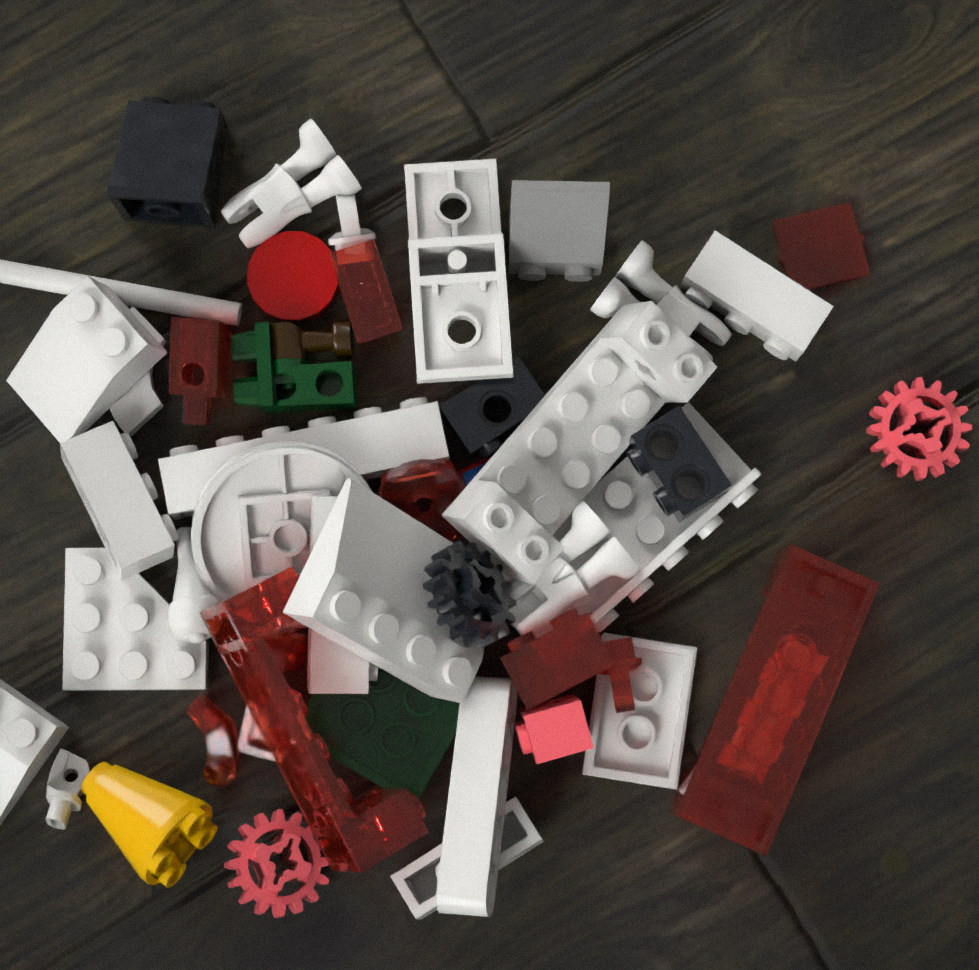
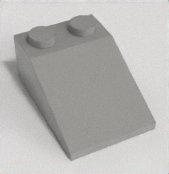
M512 180L509 220V274H518L519 279L527 281L543 280L546 278V274L564 275L565 280L575 282L589 281L592 279V275H600L604 259L610 182Z

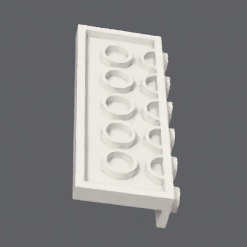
M689 402L682 407V410L732 484V487L726 494L679 523L674 514L667 517L663 513L653 496V492L657 490L656 486L648 474L641 477L637 473L628 456L602 478L580 503L584 501L605 524L611 534L586 550L570 564L575 570L579 569L603 544L615 536L639 565L641 571L629 579L613 575L602 580L588 590L589 596L575 601L546 629L525 639L548 666L556 659L564 666L584 648L578 640L591 628L598 634L619 616L613 609L626 596L634 603L654 585L649 576L657 568L663 565L669 571L689 553L683 546L696 533L704 540L723 522L718 513L732 502L738 509L758 491L753 482L761 473L756 468L751 470ZM656 437L650 441V449L656 456L668 458L675 454L674 444L668 438ZM682 476L676 480L677 491L683 497L695 498L700 495L701 487L695 478ZM572 513L552 535L558 542L572 528ZM502 572V575H503V577H504L505 580L510 581V582H511L512 580H514V579L508 578V577ZM533 592L524 601L509 610L516 618L515 622L511 625L517 631L516 627L528 614L542 605Z

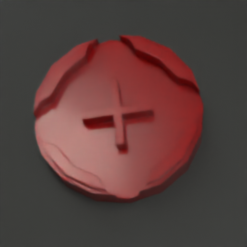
M284 231L271 236L255 249L248 264L247 285L255 304L268 317L280 322L290 323L309 321L318 318L332 305L339 290V269L332 251L321 239L303 231Z

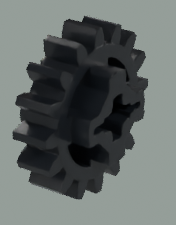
M457 541L431 556L433 562L425 566L424 569L432 579L423 583V588L433 595V599L427 602L428 608L436 609L439 615L436 621L438 626L447 623L450 627V638L455 640L462 636L464 646L467 648L475 644L479 648H484L508 635L510 631L507 626L516 620L508 609L517 604L516 600L507 595L506 590L512 587V583L504 579L502 575L503 566L501 564L493 566L490 563L491 553L486 550L478 554L476 543L471 542L464 546L462 541Z

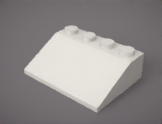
M346 479L283 613L434 698L463 704L483 659L484 648H479L477 644L469 648L465 647L462 636L452 640L449 636V625L446 623L438 626L436 621L439 615L436 609L428 608L427 602L433 599V595L423 588V583L432 579L424 571L425 566L433 562L431 558L433 554L454 543L354 480Z

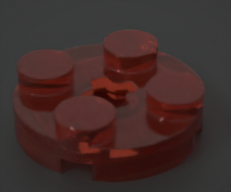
M420 459L404 463L397 468L388 469L383 473L381 486L376 495L447 540L452 541L458 536L457 529L442 514L465 489L467 482L455 470L454 464L449 460ZM420 498H428L435 501L430 503V510L421 512L419 506H412V504Z

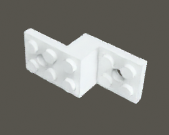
M496 159L405 164L409 231L408 248L417 384L513 377L503 233H501ZM450 198L460 199L467 207L465 214L455 220L444 217L440 211L444 201ZM458 320H466L472 323L476 329L474 338L465 344H459L451 340L448 335V329L452 323Z

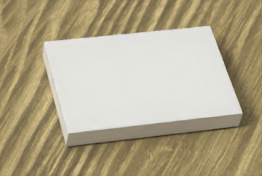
M609 633L602 634L589 721V732L594 748L585 751L582 775L677 790L697 647Z

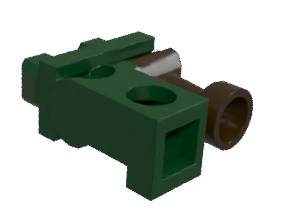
M284 321L273 324L259 322L255 323V331H247L231 336L233 361L235 363L257 362L258 377L234 378V401L238 406L260 407L265 414L339 409V411H358L356 369L352 361L308 364V354L333 350L334 356L338 359L354 358L351 321L334 322L332 324V331H301L294 324Z

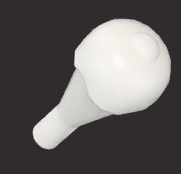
M180 527L177 529L179 539L176 540L178 569L173 601L170 603L167 613L168 624L171 632L177 638L188 642L200 643L218 632L222 624L221 604L215 596L211 595L196 569L191 548V528Z

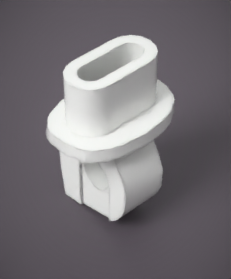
M336 195L341 231L332 235L328 242L329 245H335L338 265L374 260L371 239H375L376 234L367 228H360L355 195Z
M60 749L54 760L47 782L46 799L50 803V807L46 816V822L51 827L64 830L66 829L71 811H80L82 801L79 798L83 794L81 792V785L90 769L85 759L63 749ZM69 773H76L78 775L74 782L65 780Z

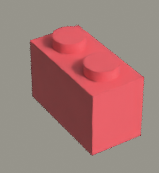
M574 694L519 709L522 720L515 722L514 727L518 743L523 755L531 753L536 764L594 748L581 700Z

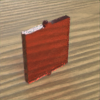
M851 203L772 222L780 252L777 256V261L783 263L787 277L807 290L870 275L862 246L865 237L858 232Z

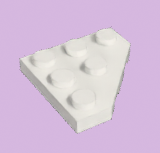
M66 548L62 690H208L209 642L204 640L200 643H193L177 638L171 632L168 624L167 613L170 603L139 573L121 581L106 548Z

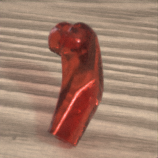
M201 694L191 703L186 712L198 726L206 741V766L203 769V776L210 785L226 786L235 779L239 769L237 727L224 711L205 695Z

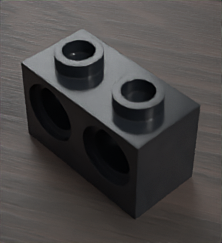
M680 405L631 435L629 446L632 450L627 452V456L637 473L641 477L648 474L656 486L657 490L653 492V496L667 517L674 514L680 523L726 494L732 487V484ZM656 437L668 438L674 444L675 454L668 458L656 456L650 449V441ZM682 476L695 478L701 487L700 495L695 498L683 497L677 491L676 480Z

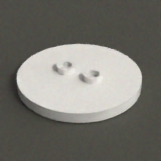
M278 441L266 443L245 450L231 458L207 482L199 496L193 514L191 548L195 566L202 582L211 595L215 596L225 609L247 622L273 629H299L307 627L284 614L283 610L310 556L311 495L338 496L346 479H352L373 492L367 481L357 469L341 456L318 445L305 442Z

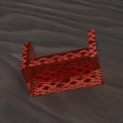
M372 239L329 253L357 343L360 344L403 330L375 240Z

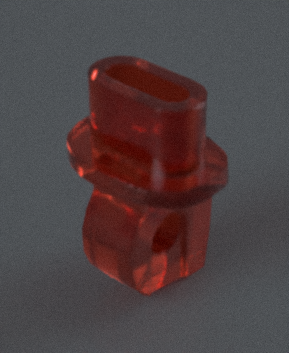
M632 637L595 643L598 665L592 666L593 671L601 675L610 676L616 713L635 710L629 671L638 668L642 664V657L636 658Z

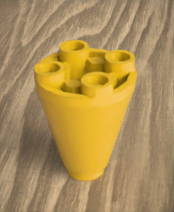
M107 762L99 763L87 774L81 785V792L87 796V804L138 876L147 884L156 885L162 883L167 888L172 887L186 870L185 862L191 857L196 848L199 850L205 848L217 832V825L211 822L213 816L212 806L204 800L119 765L111 766Z

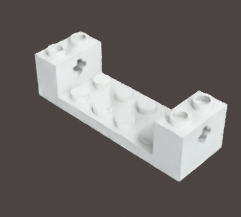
M653 301L623 305L446 509L442 516L469 542L476 543L481 553L486 550L490 552V561L495 566L501 564L503 566L502 572L508 578L534 585L565 548L552 535L630 445L631 435L644 428L664 403L688 402L715 371L717 366Z

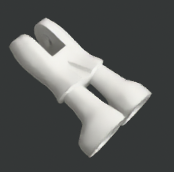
M311 118L299 128L300 148L282 165L276 163L267 175L235 194L221 210L222 215L230 224L241 221L258 208L263 212L239 234L240 240L247 248L262 244L295 218L311 213V208L322 201L336 195H353L362 189L348 166L339 155H336L327 138ZM325 165L322 172L302 188L299 186L298 180Z
M641 240L590 310L597 316L605 319L613 317L623 305L640 303L624 285L626 284L654 301L666 316L713 361L711 354L689 337L695 329L705 338L719 346H724L732 333L719 318L688 299L677 285L674 287L670 286L653 270L654 250L650 245Z
M584 501L572 512V528L560 541L565 548L534 585L514 579L511 581L512 587L506 590L507 595L516 600V604L524 601L531 592L542 603L537 609L532 610L516 627L525 639L546 629L575 601L589 596L588 590L602 580L613 575L629 579L641 571L639 565L615 536L603 544L579 569L575 570L570 564L586 550L611 534L605 524Z

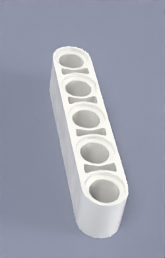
M474 677L463 704L460 703L436 892V903L439 913L491 917L494 909L517 709V684L514 678Z

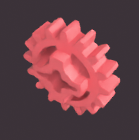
M917 377L912 381L911 389L902 380L894 385L895 395L885 391L878 397L884 407L874 406L869 412L872 418L878 420V423L870 425L866 429V434L878 437V441L870 447L871 452L883 450L886 456L880 465L885 468L893 462L897 464V477L902 478L911 469L913 470L915 480L921 481L926 478L929 469L936 478L945 473L943 463L952 468L960 462L954 451L963 452L970 446L966 440L961 438V435L971 431L972 425L961 423L960 417L968 411L967 406L955 408L952 402L958 393L954 390L945 396L940 393L941 382L938 380L928 389L925 388L922 377ZM922 401H926L934 405L939 410L937 411L935 409L925 406ZM897 407L898 411L896 414L899 421L896 428L890 431L891 415ZM934 423L924 434L911 433L906 436L903 435L914 424L928 425ZM948 427L947 442L941 451L940 448L943 445L940 441V436L943 429ZM901 447L914 452L916 458L904 454L898 448Z
M277 809L272 813L271 822H269L264 813H260L254 816L255 829L246 823L238 828L243 841L233 840L228 843L227 847L236 853V858L225 862L224 868L236 870L237 877L231 879L227 884L229 888L242 887L244 892L238 900L241 905L252 899L256 901L254 913L257 915L264 914L268 907L272 906L274 918L283 917L286 905H288L293 914L304 911L301 899L303 898L310 903L316 902L319 896L313 887L324 886L329 883V879L320 873L321 868L332 864V859L321 857L320 850L329 844L328 840L315 841L313 835L318 825L313 823L305 828L300 826L302 814L299 812L293 814L288 821H285L283 809ZM280 831L270 846L263 843H255L264 833ZM300 843L305 849L308 862L304 861L298 847ZM281 853V863L286 865L287 869L274 873L276 865L269 861L270 857ZM248 865L253 866L258 877L257 885L250 876ZM290 881L301 884L290 895L277 896L278 892L282 891L285 882Z

